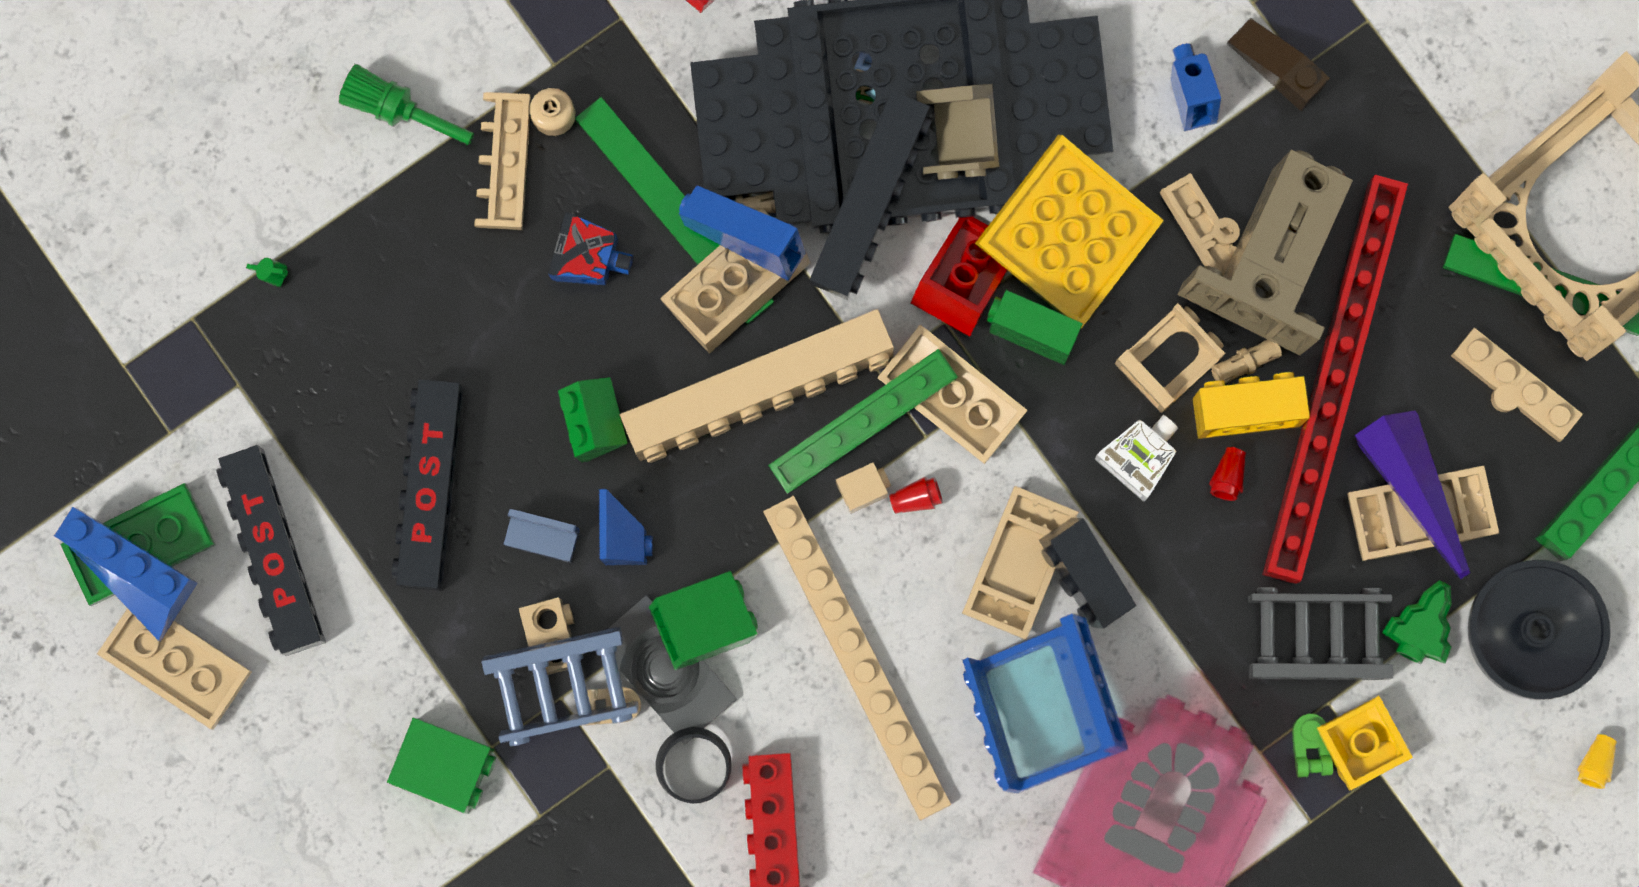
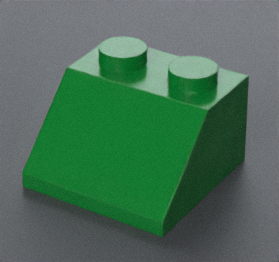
M610 377L577 381L558 390L561 409L563 410L569 433V441L572 444L575 458L581 463L588 462L628 444Z

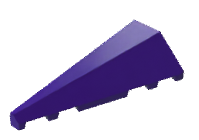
M1415 410L1382 416L1355 434L1358 446L1393 489L1400 503L1457 576L1462 579L1470 573L1419 416Z

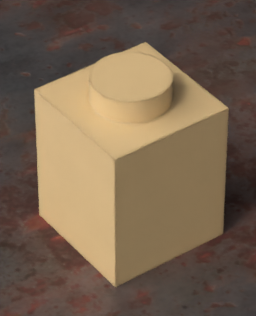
M874 462L836 479V485L850 514L887 498L888 492L886 488L891 487L883 467L877 470Z

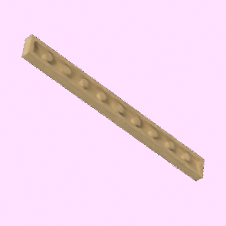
M792 496L763 511L919 820L921 821L950 806L951 803L795 497Z

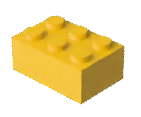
M1294 372L1275 374L1273 379L1261 382L1259 376L1238 379L1239 383L1225 386V381L1223 380L1204 383V387L1200 388L1193 397L1198 439L1301 427L1310 418L1304 376L1294 378Z

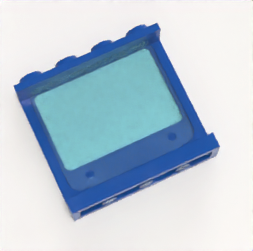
M1075 614L1067 615L1060 618L1061 627L985 659L976 660L968 657L962 660L965 667L963 677L968 688L972 690L976 702L973 705L977 719L983 725L986 734L984 736V744L989 754L993 757L996 766L994 776L997 784L1003 791L1018 794L1129 749L1087 620L1084 617Z

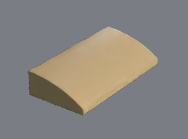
M762 208L759 210V212L768 215ZM720 245L660 299L710 354L810 264V260L806 253L790 280L787 281Z

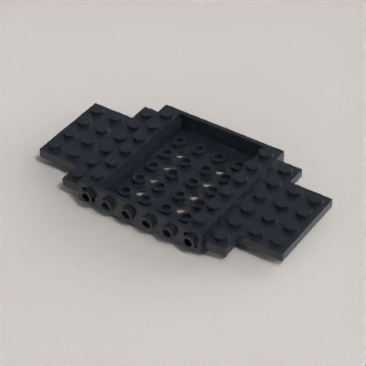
M801 0L794 2V7L787 8L788 17L754 21L758 55L690 62L704 188L724 197L774 192L778 220L788 224L812 222V229L819 228L820 234L830 233L870 139H865L860 134L859 128L861 123L865 120H873L878 123L892 90L917 101L916 91H923L924 83L931 78L940 80L943 88L992 84L999 167L986 168L985 176L966 177L965 170L958 171V178L938 179L937 173L924 174L923 167L938 166L931 159V152L937 147L936 131L929 128L926 137L919 135L914 146L919 149V153L912 169L905 167L900 178L905 180L906 183L899 199L892 198L887 208V211L892 212L888 226L908 224V218L921 216L922 222L942 220V214L954 212L956 218L976 216L975 210L989 209L990 214H998L1058 135L1066 137L1087 156L1113 153L1098 16L1030 23L1027 0H828L826 4L814 5V0ZM928 44L934 45L939 50V58L932 64L924 63L919 56L920 49ZM864 52L871 57L872 65L867 71L860 72L853 68L852 58L855 54ZM862 86H869L875 91L876 98L870 105H861L856 100V92ZM926 104L930 106L928 116L934 113V104Z

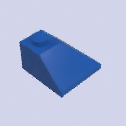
M599 489L600 560L605 565H647V556H653V537L646 536V529L607 489Z

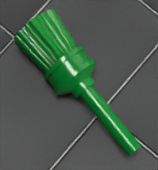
M354 64L340 90L339 104L375 115L376 120H383L392 127L402 120L407 122L414 120L467 145H470L474 137L473 132L418 108L417 103L411 100V89L409 87H402L393 80L388 83L358 64Z

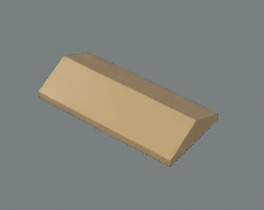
M920 324L877 378L886 385L939 349L959 378L916 406L915 409L985 464L1028 410Z

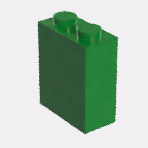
M1007 290L1002 299L997 296L995 297L987 321L992 323L989 333L1065 365L1083 324Z
M731 571L657 597L648 607L675 671L746 645L758 635L756 631L758 630L756 617L752 611L747 610L743 600V587L739 580L734 579Z
M413 717L387 783L459 812L469 814L471 808L476 810L482 798L483 790L479 786L483 776L489 777L496 762V757L492 756L494 748Z

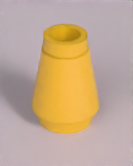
M1596 735L1595 740L1577 768L1579 772L1577 779L1581 783L1593 788L1604 789L1606 783L1611 782L1617 741L1606 735Z

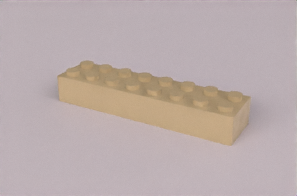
M876 309L620 414V417L639 460L647 459L648 463H652L666 457V451L676 446L680 450H684L698 444V437L708 433L712 437L726 433L731 430L729 425L742 420L743 424H747L761 418V412L772 407H774L775 411L787 408L794 404L793 399L806 394L807 398L819 395L826 391L825 385L835 381L839 385L848 383L858 377L856 373L867 368L870 369V372L880 370L889 364V359L893 358L894 347L880 313Z

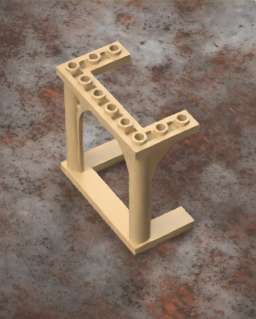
M1627 51L1616 59L1588 88V93L1493 174L1487 177L1482 173L1449 206L1455 222L1462 228H1467L1475 236L1477 246L1484 253H1490L1499 263L1498 268L1506 278L1513 279L1519 285L1525 300L1531 305H1537L1545 314L1544 319L1553 330L1560 331L1568 340L1567 344L1570 350L1578 357H1583L1586 361L1621 337L1626 332L1622 326L1639 312V271L1627 279L1606 285L1582 284L1565 278L1550 268L1534 248L1527 230L1526 206L1532 186L1540 174L1609 114L1639 145V106L1630 97L1639 88V64ZM1515 194L1519 203L1515 206L1505 201H1510L1512 195ZM1499 212L1511 213L1516 217L1517 224L1512 228L1499 227L1493 219L1494 215ZM1517 235L1521 240V246L1517 247L1515 245L1516 242L1510 239L1509 236ZM1533 263H1538L1541 266V270L1539 271ZM1561 285L1567 291L1565 298L1562 297L1560 291L1555 289V286ZM1578 292L1584 293L1589 300V310L1583 316L1578 315L1572 305L1573 297ZM1602 293L1609 299L1602 301L1599 307L1597 294Z

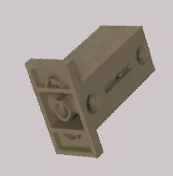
M1291 149L1272 169L1224 276L1221 271L1214 267H1202L1199 265L1182 283L1177 295L1298 355L1303 354L1320 339L1325 327L1317 324L1316 319L1305 313L1296 314L1294 310L1353 180L1346 177L1345 173L1339 168L1324 166L1314 161L1313 156L1309 153Z

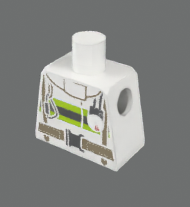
M1164 415L1161 416L1152 428L1139 420L1097 454L1095 460L1142 501H1145L1152 493L1176 453V450L1167 441L1178 430V427Z

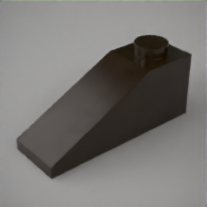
M1251 18L1227 42L1234 51L1300 111L1323 90L1330 79L1306 55Z

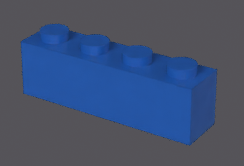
M75 507L71 508L54 537L67 544L160 642L198 584L193 579Z

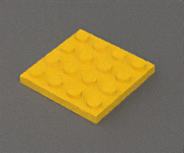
M1058 135L975 244L1056 311L1083 323V327L1164 220L1066 137Z

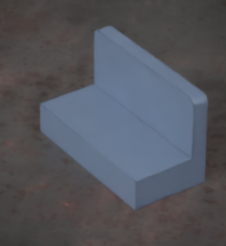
M509 509L508 516L510 517V522L503 545L571 563L580 532L576 525Z

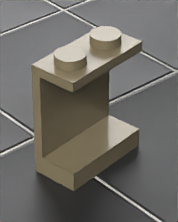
M992 84L916 91L917 101L923 104H934L939 165L923 167L924 174L937 173L938 179L958 178V171L965 170L966 177L985 176L986 168L999 167Z

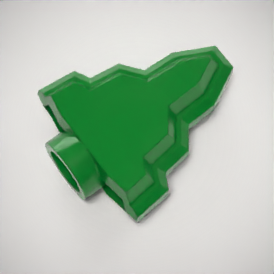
M1439 580L1423 592L1417 604L1406 606L1399 617L1390 618L1382 633L1399 643L1396 653L1418 664H1422L1425 657L1444 664L1446 663L1452 647L1447 641L1451 626L1446 619L1451 607V586Z

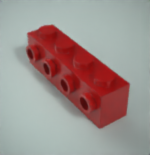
M791 753L748 756L749 763L742 764L744 785L750 784L751 798L745 799L746 820L753 819V834H747L748 855H755L756 869H749L750 887H800Z

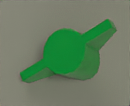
M270 258L262 259L258 265L247 264L246 269L256 272L258 279L276 287H281L284 278L288 274L287 265Z

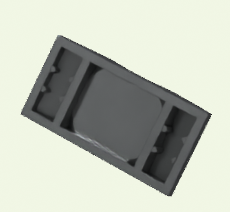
M646 595L608 628L620 626L623 635V644L617 646L618 651L614 652L618 669L674 733L690 727L705 728L734 703L737 698L704 661L675 671L648 608L652 601ZM693 738L684 739L682 742L686 745Z

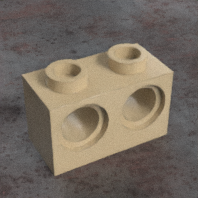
M559 597L519 608L528 646L572 637L569 628L570 624H574L572 610L569 604L563 605V601ZM545 611H554L557 615V623L551 629H543L540 626L539 619ZM548 661L549 666L546 667L548 675L568 670L567 663L562 661L558 663Z

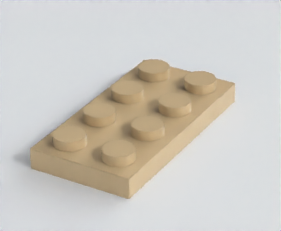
M128 608L97 653V655L211 730H214L252 673V671L176 621H173L161 642L158 641Z

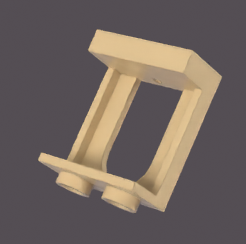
M1179 304L1174 306L1167 316L1132 348L1127 349L1115 362V365L1161 414L1225 355L1222 350L1224 345L1220 339L1211 331L1206 333L1198 325L1200 322L1198 316L1189 307L1186 306L1183 309ZM1178 332L1189 333L1198 342V356L1163 388L1141 362L1171 335Z

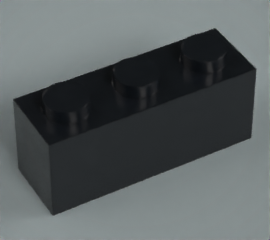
M1072 517L1039 539L1044 548L1041 550L1043 558L1052 568L1055 567L1060 574L1061 579H1059V583L1068 596L1074 597L1079 606L1077 613L1079 616L1086 618L1088 626L1091 625L1094 628L1104 629L1137 606L1084 518Z

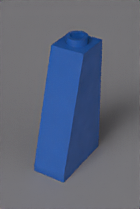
M696 186L692 194H687L680 204L679 215L684 226L787 281L790 280L806 254L796 227L700 186Z

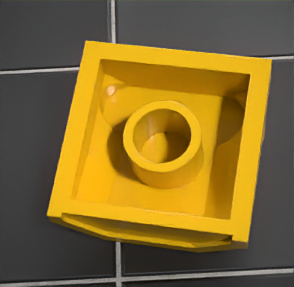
M1380 696L1317 727L1337 767L1338 775L1345 782L1349 791L1413 758Z

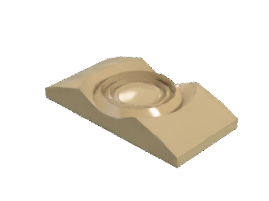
M1484 466L1438 475L1460 542L1499 534ZM1389 485L1347 493L1362 561L1435 547L1400 503L1398 496Z
M1014 486L962 614L1027 640L1056 569L1055 567L1052 568L1043 558L1041 550L1044 548L1039 539L1070 518H1076L1079 512Z

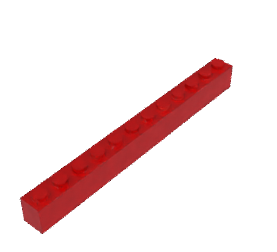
M1374 175L1368 183L1308 404L1310 418L1302 426L1262 575L1293 584L1302 581L1406 194L1407 183Z

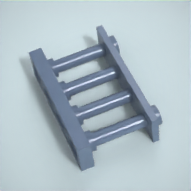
M621 627L484 656L481 661L484 675L493 673L494 678H498L509 729L501 730L499 734L500 743L509 741L510 746H516L530 742V736L612 719V723H621L633 719L632 714L638 713V702H625L614 653L618 651L617 646L623 644ZM596 651L597 655H601L612 703L610 707L591 710L580 661L583 659L582 653ZM562 658V662L567 663L578 714L557 718L546 667L549 666L548 661ZM528 666V670L533 672L544 720L528 725H523L512 674L515 673L514 668Z

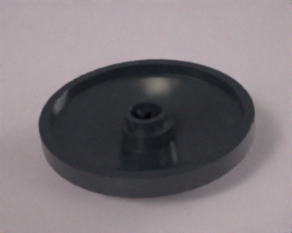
M1528 560L1500 570L1481 587L1469 612L1468 640L1477 665L1492 683L1509 694L1520 698L1548 700L1559 698L1578 690L1598 672L1609 648L1610 620L1601 595L1582 574L1558 562ZM1533 625H1536L1540 630L1538 637L1532 636L1530 633Z

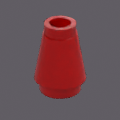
M1234 447L1226 448L1225 454H1223L1209 482L1211 486L1210 493L1213 496L1227 501H1236L1238 494L1243 492L1245 451Z
M924 476L896 491V493L889 494L895 514L936 509L935 505L943 503L940 488L935 477L927 479Z

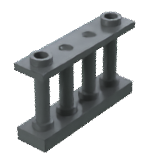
M1276 587L1257 588V594L1252 593L1248 596V603H1261V657H1258V663L1249 665V679H1393V664H1383V658H1380L1379 604L1392 602V594H1382V588H1362L1361 594H1278V588ZM1275 603H1295L1296 657L1292 658V664L1279 663V657H1275ZM1309 604H1330L1331 658H1327V664H1314L1313 657H1310ZM1344 604H1365L1366 658H1362V664H1348V658H1345Z

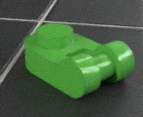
M1316 714L1300 716L1292 727L1297 778L1308 777L1309 773H1321L1322 776L1333 775L1332 758L1317 730V727L1326 722ZM1318 748L1319 759H1307L1306 749Z

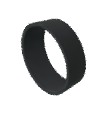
M690 727L673 733L663 742L657 753L655 768L659 783L670 796L685 803L697 804L713 799L723 790L730 778L732 761L729 749L718 735L704 728ZM684 739H706L715 744L724 756L726 762L724 781L720 788L708 797L696 800L684 799L676 795L665 781L663 773L665 757L675 744Z

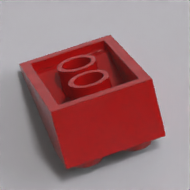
M974 217L958 219L921 278L910 304L968 336L972 334L1008 272L1006 268L975 244L989 225Z

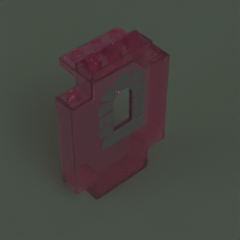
M1167 694L1165 699L1159 696L1156 697L1153 705L1149 706L1144 716L1145 721L1139 733L1134 731L1135 724L1118 716L1129 749L1081 769L1033 867V873L1061 887H1225L1268 800L1266 795L1261 793L1263 787L1247 779H1244L1242 784L1237 782L1254 748L1253 742L1248 740L1250 734L1233 725L1227 730L1216 724L1218 718L1200 709L1197 714H1194L1184 709L1186 705L1184 701L1170 694ZM1175 771L1187 777L1190 782L1191 792L1167 842L1164 843L1134 827L1158 779L1167 772Z

